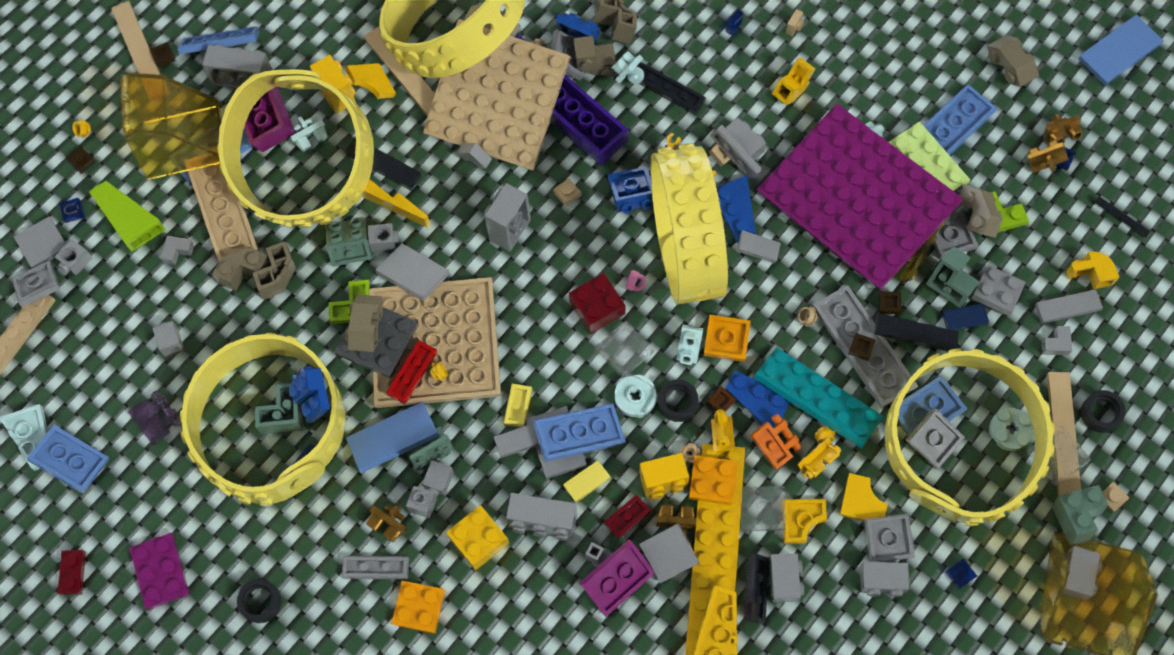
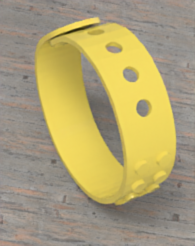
M385 0L379 21L382 33L380 36L389 51L396 57L395 59L410 73L427 78L451 76L477 64L505 41L521 18L525 0H486L468 19L453 30L435 39L420 43H407L420 16L436 0ZM503 4L506 8L504 16H502L500 12V8ZM490 23L491 31L484 35L483 27Z
M293 69L271 70L251 75L248 80L235 90L225 108L219 127L217 151L221 164L220 170L228 183L227 187L240 199L239 203L242 206L256 211L254 215L282 226L292 227L293 224V226H299L300 228H310L312 224L320 223V225H325L332 222L331 220L338 216H344L355 203L360 201L372 172L374 142L370 125L364 112L348 95L320 80L319 73ZM275 87L296 90L319 89L336 94L347 107L355 128V160L348 181L333 200L317 210L304 214L279 215L266 208L250 190L241 168L240 146L246 120L260 97Z
M694 143L682 144L677 150H673V146L660 148L658 153L651 155V189L662 261L674 303L679 305L722 298L726 296L728 284L727 251L718 193L707 154L702 146L695 147Z
M275 333L249 335L226 344L213 355H210L194 373L183 396L184 402L180 411V422L183 428L181 437L184 444L187 443L190 449L187 452L193 463L197 464L198 470L212 484L218 487L221 492L229 497L232 494L238 498L239 502L248 505L252 502L260 506H271L273 503L285 501L315 483L325 472V467L339 449L344 436L346 423L345 407L336 383L321 360L309 348L292 336L285 337ZM270 355L291 356L307 362L314 368H321L322 375L329 384L332 396L330 422L325 434L309 454L284 470L276 482L265 486L247 487L238 485L214 472L205 458L202 449L200 424L205 404L220 380L240 365L253 359Z
M952 349L947 354L941 356L937 353L927 358L928 361L924 362V365L912 375L891 404L884 431L888 460L900 481L910 490L909 496L923 507L952 521L965 523V526H978L984 520L991 523L1005 517V511L1010 513L1023 505L1022 499L1033 495L1039 487L1037 485L1039 479L1046 476L1049 470L1047 464L1050 457L1053 456L1055 448L1054 444H1052L1055 428L1054 423L1051 422L1050 408L1043 399L1038 385L1031 381L1020 367L1012 365L1001 356L986 354L978 349H972L971 351ZM964 366L984 371L1008 385L1027 409L1035 437L1032 466L1018 491L998 509L988 512H970L960 509V505L951 497L923 482L905 461L897 436L900 406L910 386L917 379L935 369Z

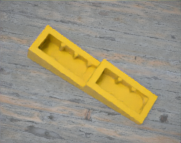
M369 179L362 193L363 198L426 228L430 225L428 216L398 192L394 197H391Z

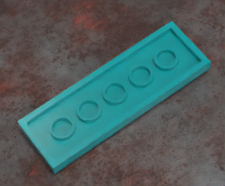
M777 347L754 376V379L861 449L884 417Z

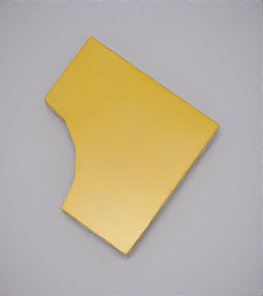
M380 63L347 65L345 68L346 74H348L353 83L352 85L368 89L377 99L393 98L396 92Z
M849 473L840 516L863 522L864 519L885 517L888 504L880 501L874 495L871 489V478Z
M782 499L784 544H806L810 529L819 523L827 521L826 499Z

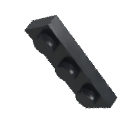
M756 553L748 554L744 620L757 624H766L769 557Z

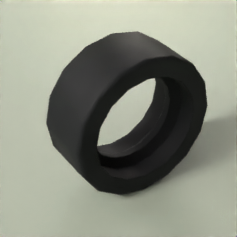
M680 379L667 382L661 388L658 396V407L664 417L674 422H683L695 414L698 406V393L693 385ZM680 389L688 393L691 403L687 410L674 412L668 408L666 397L670 391Z
M1108 390L1093 392L1082 403L1080 409L1084 424L1098 433H1107L1114 430L1124 420L1126 414L1122 399ZM1103 400L1113 407L1115 417L1111 422L1103 423L1093 416L1091 405L1094 401Z
M263 579L251 580L239 590L237 596V608L240 614L254 623H266L278 614L282 604L278 589L269 581ZM255 589H266L272 596L271 607L263 614L250 612L246 602L249 594Z

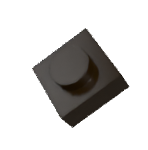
M168 42L150 49L158 68L176 61Z
M81 146L66 158L68 163L80 174L96 162Z
M880 291L879 313L901 314V292Z
M855 333L848 354L869 361L876 340Z

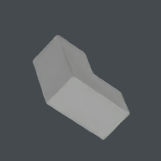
M462 143L456 152L464 161H472L479 169L486 168L492 160L476 143Z
M167 236L160 259L165 264L176 265L179 254L191 256L195 244L191 239Z
M1057 326L1054 329V338H1045L1041 342L1042 355H1069L1072 352L1070 326Z
M591 542L585 554L586 560L597 566L610 556L609 553L604 551V548Z

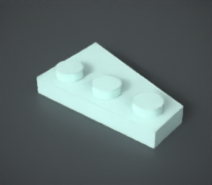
M38 404L1 416L0 421L19 447L20 452L31 469L34 471L40 469L30 463L27 458L48 433L43 406Z

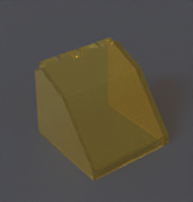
M129 73L128 76L123 75L120 77L123 132L126 134L125 139L147 180L220 163L217 146L219 144V127L222 119L218 99L165 75Z
M1054 531L1050 544L1041 602V636H1045V642L1062 646V641H1065V645L1068 648L1085 651L1086 647H1088V652L1096 655H1108V653H1111V655H1137L1158 597V592L1143 554L1092 540L1070 546L1065 534ZM1073 546L1100 553L1099 561H1102L1100 573L1096 575L1095 581L1098 582V589L1096 594L1087 600L1063 594L1070 573L1066 561L1067 551Z

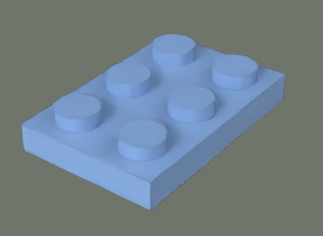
M941 375L902 401L898 423L909 436L932 408H935L950 422L964 413L967 407Z
M53 425L28 456L27 460L84 494L109 461V457L58 426Z

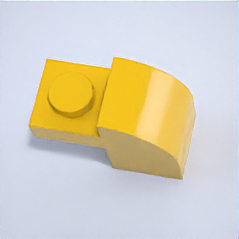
M801 57L798 58L789 74L779 80L772 95L786 106L794 102L809 85V79L815 68Z
M1095 251L1088 252L1084 259L1073 261L1066 271L1068 279L1088 275L1093 289L1112 286L1119 279V274L1113 261L1107 255Z

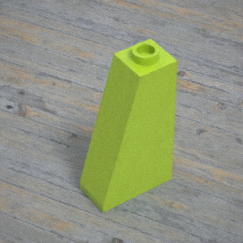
M105 181L97 184L89 191L131 252L166 230L157 217L109 182Z

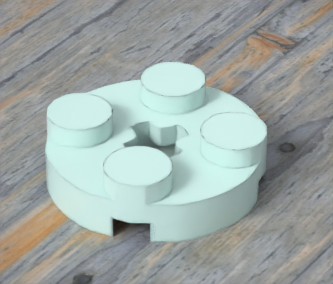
M642 375L623 378L615 389V404L618 409L630 417L642 418L654 408L657 400L653 382ZM638 391L640 399L632 400L630 394H635Z
M1016 408L999 410L989 424L991 438L997 442L1000 448L1007 451H1017L1025 447L1034 435L1029 414ZM1013 425L1017 431L1010 434V430L1006 429V426Z

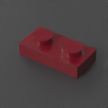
M636 494L604 521V525L619 540L646 517L651 510Z
M61 550L58 595H82L86 551Z

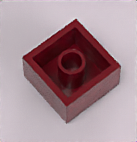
M605 273L569 292V302L590 334L626 314V305Z

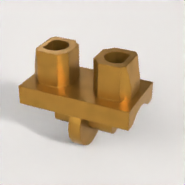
M1058 114L1053 115L1051 122L1047 123L1045 128L1046 135L1043 137V141L1048 143L1057 140L1059 143H1065V136L1068 135L1073 141L1080 139L1083 132L1079 126L1081 118L1079 115L1068 119L1066 117L1061 118Z
M1057 140L1049 142L1048 148L1043 150L1039 148L1030 149L1027 157L1032 172L1035 173L1046 168H1050V171L1053 172L1056 171L1054 165L1068 161L1063 142L1059 143Z
M387 504L384 510L389 513L388 515L374 505L369 510L371 516L366 523L368 527L377 532L381 525L385 523L389 527L383 536L392 543L400 535L405 536L408 532L404 525L395 520L397 518L403 521L405 518L400 513L401 505L396 504L392 508Z
M661 505L660 513L657 515L656 527H667L665 528L666 530L679 523L685 536L687 535V530L685 529H695L697 518H694L693 507H682L681 517H673V506Z

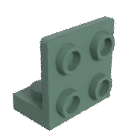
M353 218L348 221L332 222L326 225V247L332 267L372 259L365 218Z
M440 426L436 428L439 437L406 452L416 471L427 469L432 460L443 459L453 450L448 435L444 434Z

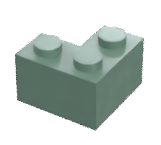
M953 245L941 259L926 284L961 308L980 282L963 271L971 257Z
M290 383L276 384V405L255 407V427L260 434L303 430L302 403L294 404L293 397L289 393Z
M1099 485L1057 497L1052 505V509L1070 546L1092 539L1098 530L1092 517L1101 515L1108 506V502Z

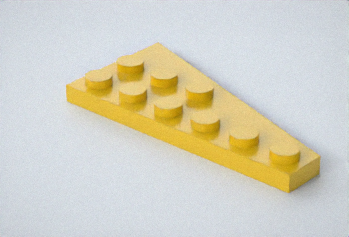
M716 585L713 586L693 655H737L736 592Z

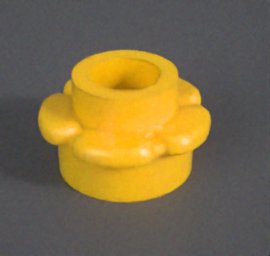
M78 119L72 125L76 137L86 138L91 131L89 123L82 119Z
M442 362L432 363L430 372L433 378L444 381V378L449 376Z
M821 427L815 433V439H817L818 444L822 443L827 437H830L831 442L835 440L834 435L836 433L829 427Z

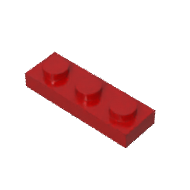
M418 340L386 394L406 405L438 353L437 349Z

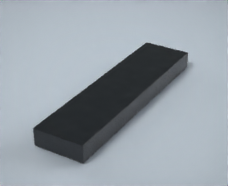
M642 62L636 66L644 72V79L639 83L641 86L696 115L706 101L705 96Z
M356 137L344 151L346 156L354 160ZM374 147L372 170L411 191L422 176L421 172Z
M878 313L876 316L874 335L947 352L958 347V331Z

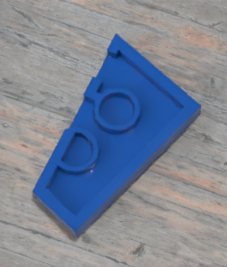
M747 175L716 187L721 214L736 243L739 242L740 234L743 230L755 234Z
M735 370L725 388L759 423L769 422L772 428L775 423L771 417L778 413L782 418L790 403L759 381Z

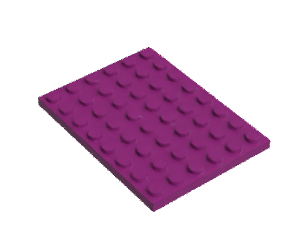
M836 104L757 189V193L880 291L963 201L962 197L839 104Z

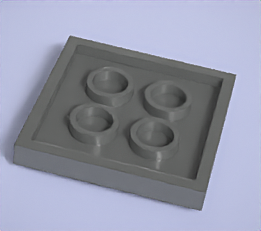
M383 307V316L378 323V344L374 352L348 350V342L345 341V330L334 350V354L391 379L419 324L417 321Z

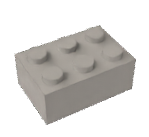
M208 45L202 64L212 85L238 88L253 74L272 70L266 54L262 51H249L239 47L228 48L222 45Z
M507 183L503 189L500 188L497 191L495 201L492 205H488L484 212L489 241L511 252L531 221L528 194Z
M511 493L506 520L509 528L515 533L524 534L525 531L534 532L533 535L538 537L552 535L557 540L567 541L568 538L573 539L577 505L576 503Z

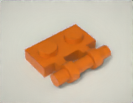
M777 413L771 417L775 423L773 428L769 422H765L750 434L753 441L775 470H778L793 457L789 451L791 447L795 452L802 449L798 442L799 438L796 434H792L787 427L788 423L786 420L782 419ZM780 432L783 434V436H784L785 439H786V441H785L784 443L782 442V440L780 439V437L777 435V434L780 433Z

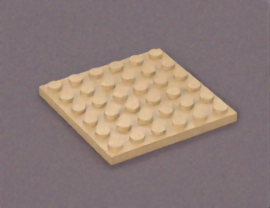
M458 19L456 27L463 23L464 20ZM483 27L484 35L490 33L491 29ZM508 36L491 54L477 64L457 74L440 78L423 133L460 146L462 143H476L489 156L534 170L571 56Z
M492 277L442 282L424 301L398 286L369 289L371 296L383 297L384 308L417 321L419 324L391 379L373 371L375 408L405 405L389 397L386 392L418 340L437 349L438 353L406 405H415L420 402L425 404L501 396ZM442 362L449 376L444 378V381L433 378L430 372L432 363Z

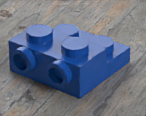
M574 13L558 14L555 20L558 30L572 38L593 36L595 45L600 35L597 24L589 20L584 22Z
M647 166L608 174V181L613 193L617 213H630L633 209L641 207L649 209L653 206L651 178Z
M307 366L300 369V374L292 376L293 381L290 383L289 393L293 397L294 404H303L302 414L306 417L307 423H312L330 409L321 368L313 369L312 366Z

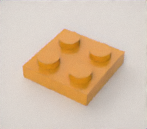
M709 315L703 356L745 362L751 321Z
M695 455L689 499L732 505L738 461Z
M402 581L391 624L393 626L436 634L445 589Z

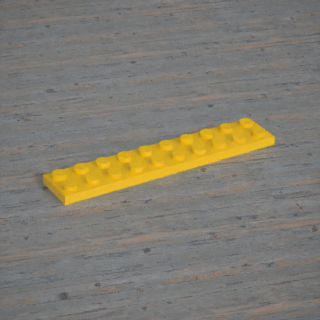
M702 444L701 456L738 461L732 505L699 500L697 503L694 553L699 563L692 567L685 655H693L713 586L716 585L735 592L745 447H735V450L714 453L713 444Z

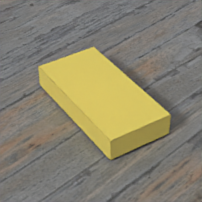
M511 384L504 425L518 428L525 426L533 390L532 387Z
M597 460L564 483L563 487L574 502L577 503L610 480L611 477Z

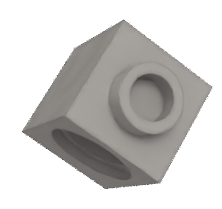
M392 223L368 225V242L371 251L396 250L399 235L398 230H394ZM382 236H388L385 240H380Z
M73 239L55 256L60 262L58 266L66 273L71 271L76 276L93 258L85 248Z
M173 321L162 322L157 327L152 328L158 349L165 357L185 350L179 330Z
M432 460L422 483L424 489L434 492L436 497H438V494L445 496L454 475L452 467Z
M414 486L406 507L409 512L430 519L437 500L434 492Z

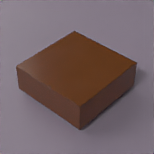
M720 386L707 399L706 403L715 411L721 409L726 413L736 402V399Z

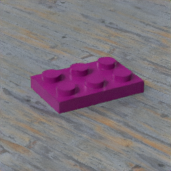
M169 533L129 548L146 610H151L190 595L174 534Z
M628 539L579 584L600 612L607 617L655 573L634 543Z

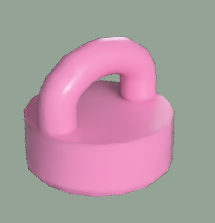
M631 270L625 288L630 291H641L646 285V278L644 275L639 274V272ZM637 279L641 280L639 286H635Z

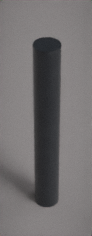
M1100 196L1094 202L1145 238L1151 232Z

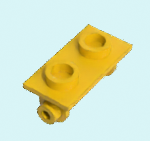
M719 409L714 414V419H711L714 453L735 450L732 416L727 417L724 410Z
M827 437L822 443L818 444L798 464L804 478H816L826 468L822 463L823 461L830 464L840 456V447L837 445L833 446L830 437Z

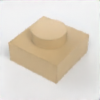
M796 9L787 23V35L793 37L796 31L799 32L804 23L802 11Z
M718 144L709 151L720 167L730 160Z
M569 178L553 189L554 194L565 206H568L581 196V191Z
M1114 482L1103 491L1108 502L1106 508L1111 513H1114L1129 499Z

